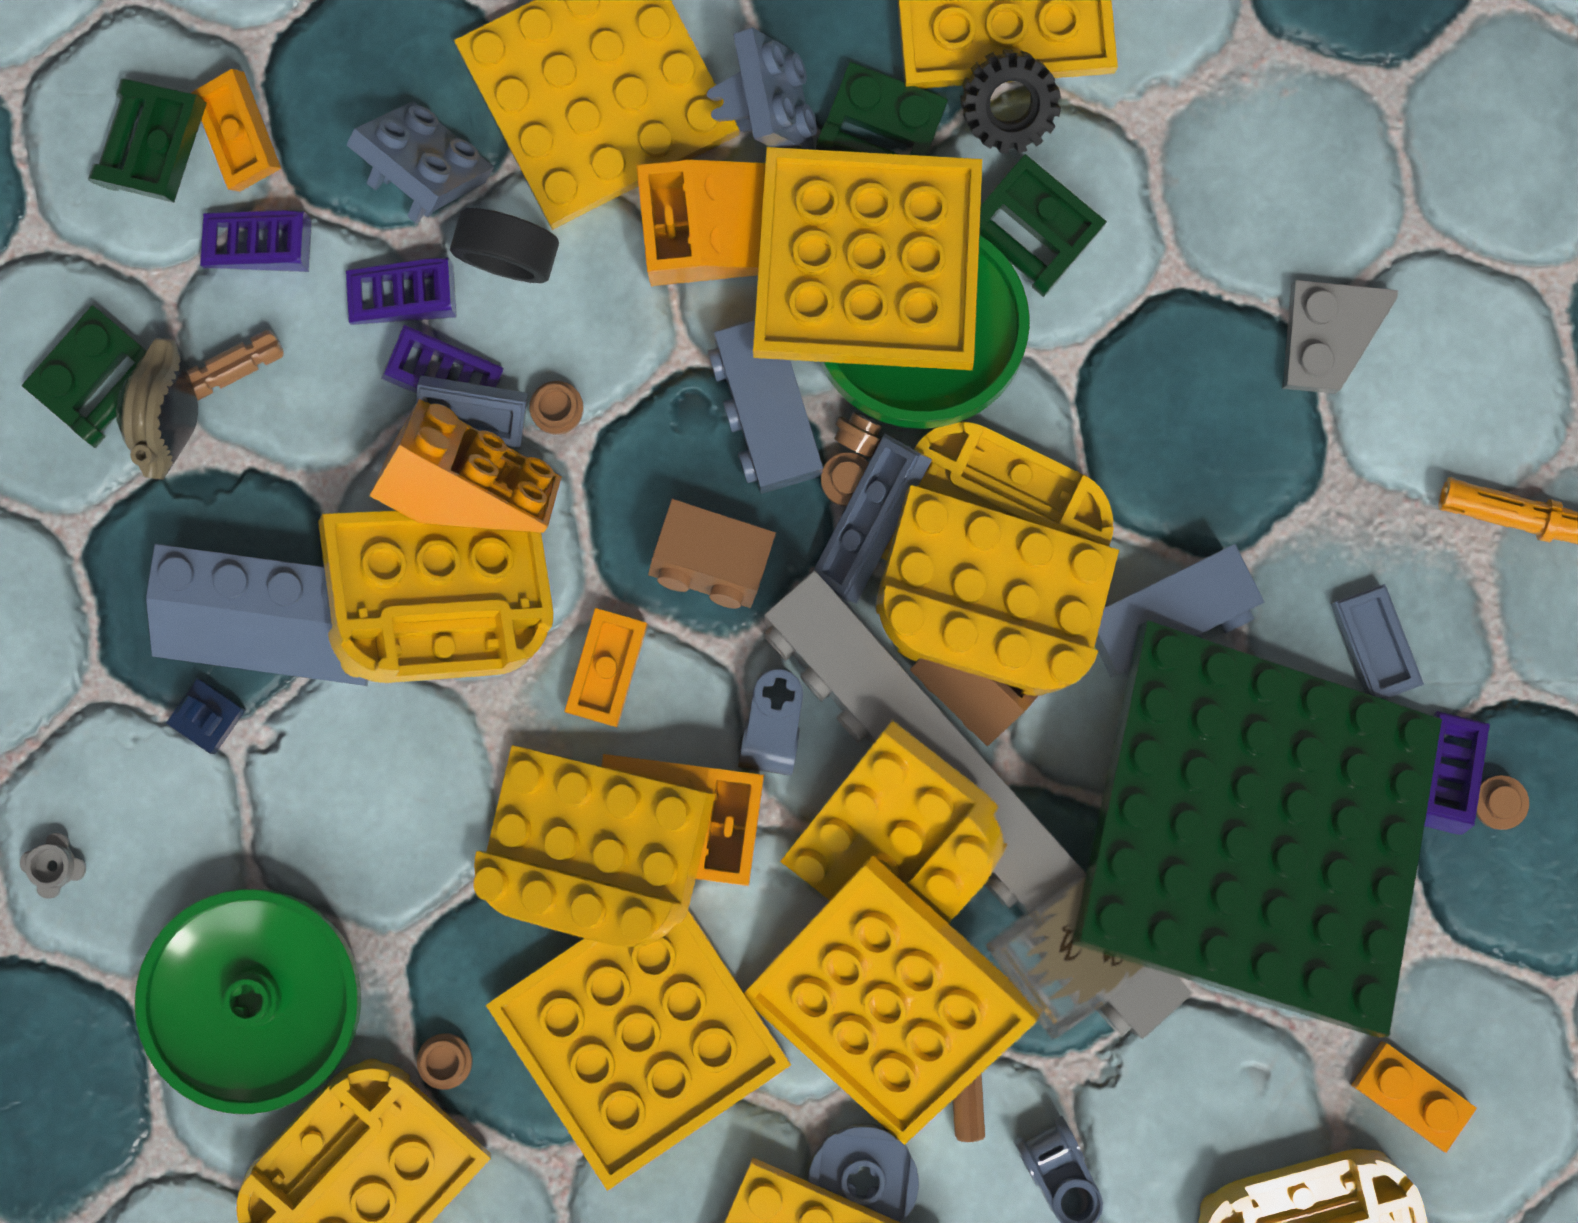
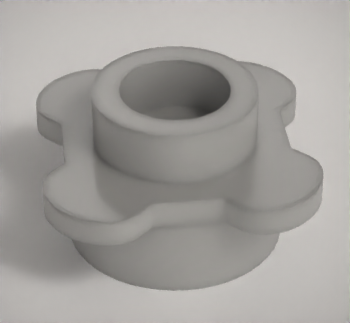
M61 833L50 834L46 838L44 845H40L32 851H26L20 859L21 870L37 886V893L43 898L57 897L62 886L71 880H81L86 873L85 862L73 855L69 849L68 837ZM52 860L56 861L58 865L55 871H51L48 867Z

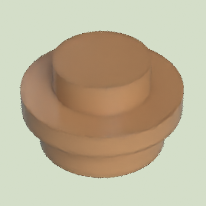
M547 382L537 388L531 397V417L537 427L548 434L562 435L568 433L582 419L584 412L582 398L579 392L566 382Z
M856 412L852 413L850 419L838 417L835 425L839 429L834 439L842 445L872 458L882 439V436L878 434L882 425Z
M849 452L837 454L828 460L821 474V486L826 497L837 505L847 507L869 462L862 456Z
M1500 775L1489 777L1481 782L1476 816L1484 825L1492 829L1507 830L1516 827L1525 819L1529 810V797L1526 789L1519 781L1509 776Z
M450 1033L437 1034L428 1039L420 1048L417 1056V1068L421 1078L431 1087L442 1090L460 1085L470 1074L473 1064L472 1052L468 1044L459 1036Z

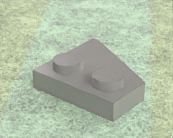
M1295 280L1291 284L1283 389L1331 394L1339 392L1395 303L1398 290Z

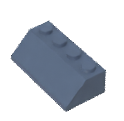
M155 544L146 595L152 657L368 686V680L361 677H352L344 672L339 659L331 647L328 633L332 628L324 567Z

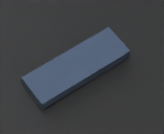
M885 433L813 572L816 571L835 594L857 604L896 529L906 490L910 485L918 487L932 461L926 455Z

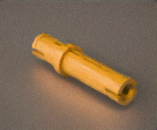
M1448 477L1447 482L1445 481L1438 503V508L1441 511L1462 514L1493 524L1536 534L1537 540L1548 543L1555 539L1578 545V512L1564 508L1560 501L1548 499L1546 503L1538 500L1535 501L1515 494L1470 484L1452 477Z

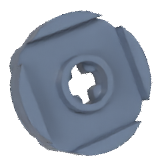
M853 1124L838 1131H833L826 1136L823 1143L815 1151L809 1166L808 1182L898 1222L903 1218L905 1219L915 1205L919 1190L916 1164L906 1144L904 1145L883 1127L872 1124ZM860 1166L870 1167V1174L874 1177H879L878 1186L869 1187L867 1195L864 1196L857 1195L856 1186L847 1183L849 1174H856Z

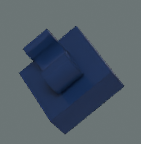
M197 678L166 724L209 754H216L246 709L203 679Z

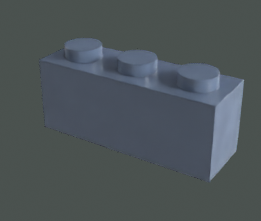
M754 320L714 332L717 348L708 350V355L716 381L726 379L732 399L723 401L731 432L742 430L747 450L738 452L746 482L757 481L760 493L763 494L821 477L823 466L791 361L753 358Z
M1236 544L1105 607L1095 647L1099 650L1098 653L1110 677L1125 672L1128 678L1138 627L1145 621L1149 620L1204 639L1202 633L1220 624L1224 632L1228 633L1254 620L1255 618L1250 609L1265 603Z

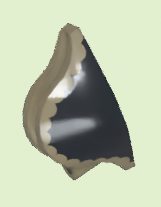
M156 338L127 377L118 394L116 421L122 439L131 451V460L139 466L145 478L164 479L194 432L198 418V402L175 340Z

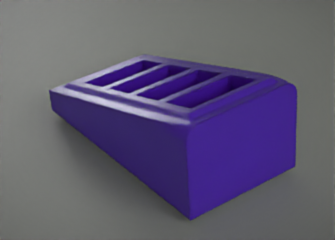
M279 210L203 213L200 266L202 268L309 272L312 220L305 211ZM218 228H228L227 254H216ZM239 228L248 229L246 253H238ZM259 229H268L267 252L258 253ZM279 230H288L287 252H278Z
M449 257L346 270L348 319L350 325L457 317L454 266ZM425 278H434L435 300L426 301ZM413 279L415 303L405 304L404 280ZM383 281H393L394 306L385 307ZM372 282L374 308L364 310L362 283Z
M404 325L398 335L381 379L417 393L420 376L425 375L432 355L442 358L435 378L447 379L452 364L456 363L463 366L457 379L458 382L469 383L474 370L483 374L479 385L496 388L504 368ZM412 347L422 350L413 374L403 370Z
M1436 711L1433 716L1442 719L1424 826L1462 835L1475 826L1490 724ZM1445 734L1472 741L1470 749L1445 743ZM1441 756L1466 762V768L1440 763ZM1442 779L1462 784L1461 790L1438 786L1437 781ZM1434 800L1455 805L1457 807L1456 809L1437 805L1434 804Z

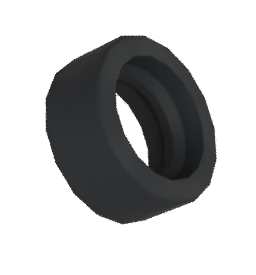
M465 208L460 212L450 251L459 260L483 271L517 281L544 283L549 280L559 247V240L557 236L547 229L524 219L494 210Z

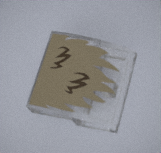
M1084 873L1070 880L1039 906L1024 913L985 944L1009 980L1039 1013L1038 1021L1051 1039L1058 1038L1149 969L1133 962L1072 944L1086 878Z

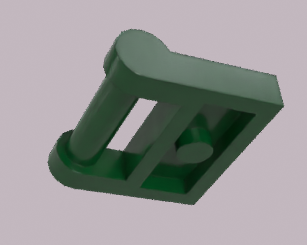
M849 62L828 118L821 130L815 150L898 154L841 132L844 123L847 122L913 147L909 155L927 156L947 107L948 99L915 86L906 87L905 82Z
M121 79L116 92V96L120 98L99 164L92 165L88 181L106 189L127 191L174 203L207 102L195 94ZM142 106V107H143L142 113H141V116H140V119H139V122H138V125H137V128H136V131H135V134H134V137H133V140H132V143H131V146H130V149H129V152H128V155H127V158H126V161H125L123 170H121L120 168H121V165H122V162H123V159H124V156H125V153H126V150H127V147H128V144H129V141H130V137H131V134H132V131H133V128H134V125H135V122H136V119H137V116H138L140 107Z
M1024 154L981 204L979 235L991 242L1013 266L1033 281L1034 284L1031 288L1044 298L1104 228L1107 221L1029 156ZM1001 209L1057 255L1048 266L992 220Z
M92 305L21 386L67 424L84 441L97 448L106 438L103 431L116 418L118 394L125 380L147 350ZM127 356L130 357L135 363L91 413L84 417L79 410Z

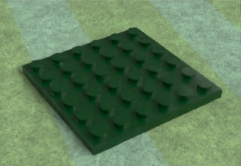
M1149 620L1140 624L1072 944L1377 1038L1389 1037L1442 719Z

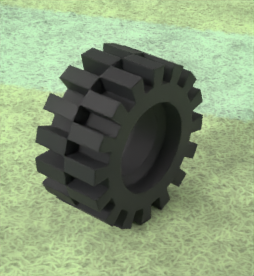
M1004 49L1003 54L995 55L992 52L986 55L987 60L981 65L976 62L971 68L972 75L970 78L965 77L962 84L964 94L960 95V105L963 108V117L974 136L981 140L983 145L990 149L995 147L1000 153L1009 154V149H1016L1018 153L1027 151L1026 146L1034 143L1037 147L1044 142L1041 136L1046 131L1051 134L1054 130V117H1060L1061 107L1058 104V99L1061 98L1060 89L1055 83V78L1039 59L1036 60L1027 52L1015 53L1012 49ZM1009 81L1022 83L1030 92V105L1027 112L1021 118L1014 121H1003L996 118L990 108L991 96L995 89Z

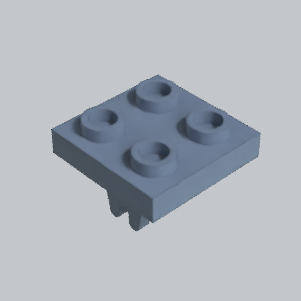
M753 27L733 34L740 72L708 90V98L714 101L723 99L724 102L720 108L712 111L711 117L719 122L736 120L735 122L740 132L753 131L755 140L770 147L815 150L812 136L817 133V124L812 109L805 102L802 85L806 83L807 75L801 57L795 51Z
M414 101L355 128L347 143L351 150L373 167L367 181L371 188L376 191L383 182L385 184L392 182L414 200L407 217L416 224L422 219L423 215L428 218L433 211L486 183L494 168L493 165L479 155L478 150L471 143L459 139L438 121V118L432 111L419 106Z

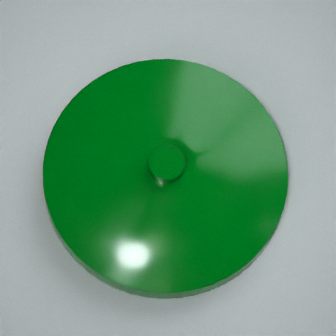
M979 235L975 349L972 370L820 362L832 385L849 403L877 420L895 426L922 429L943 427L961 422L980 413L997 400L1018 372L1027 346L1030 329V314L1024 287L1012 264L1003 253L991 242Z
M241 889L212 895L194 903L175 916L161 930L146 953L140 968L135 991V1017L139 1037L145 1053L156 1071L174 1090L185 1098L208 1109L231 1114L269 1112L292 1104L314 1091L332 1075L346 1056L355 1037L361 1011V985L357 965L348 944L335 925L325 915L301 899L265 889Z

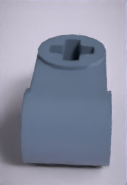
M783 669L771 670L764 673L756 681L753 689L749 719H746L738 767L792 776L800 728L798 724L803 700V688L799 679L791 672ZM776 678L785 679V688L793 691L792 700L783 701L780 709H772L771 699L762 696L764 686H773Z
M1063 1116L1056 1118L1055 1126L1026 1141L1021 1137L1013 1141L1036 1186H1039L1047 1204L1060 1223L1098 1222L1103 1210L1102 1197L1084 1163V1155ZM1074 1187L1087 1190L1089 1203L1082 1213L1068 1215L1062 1211L1061 1199L1066 1191Z

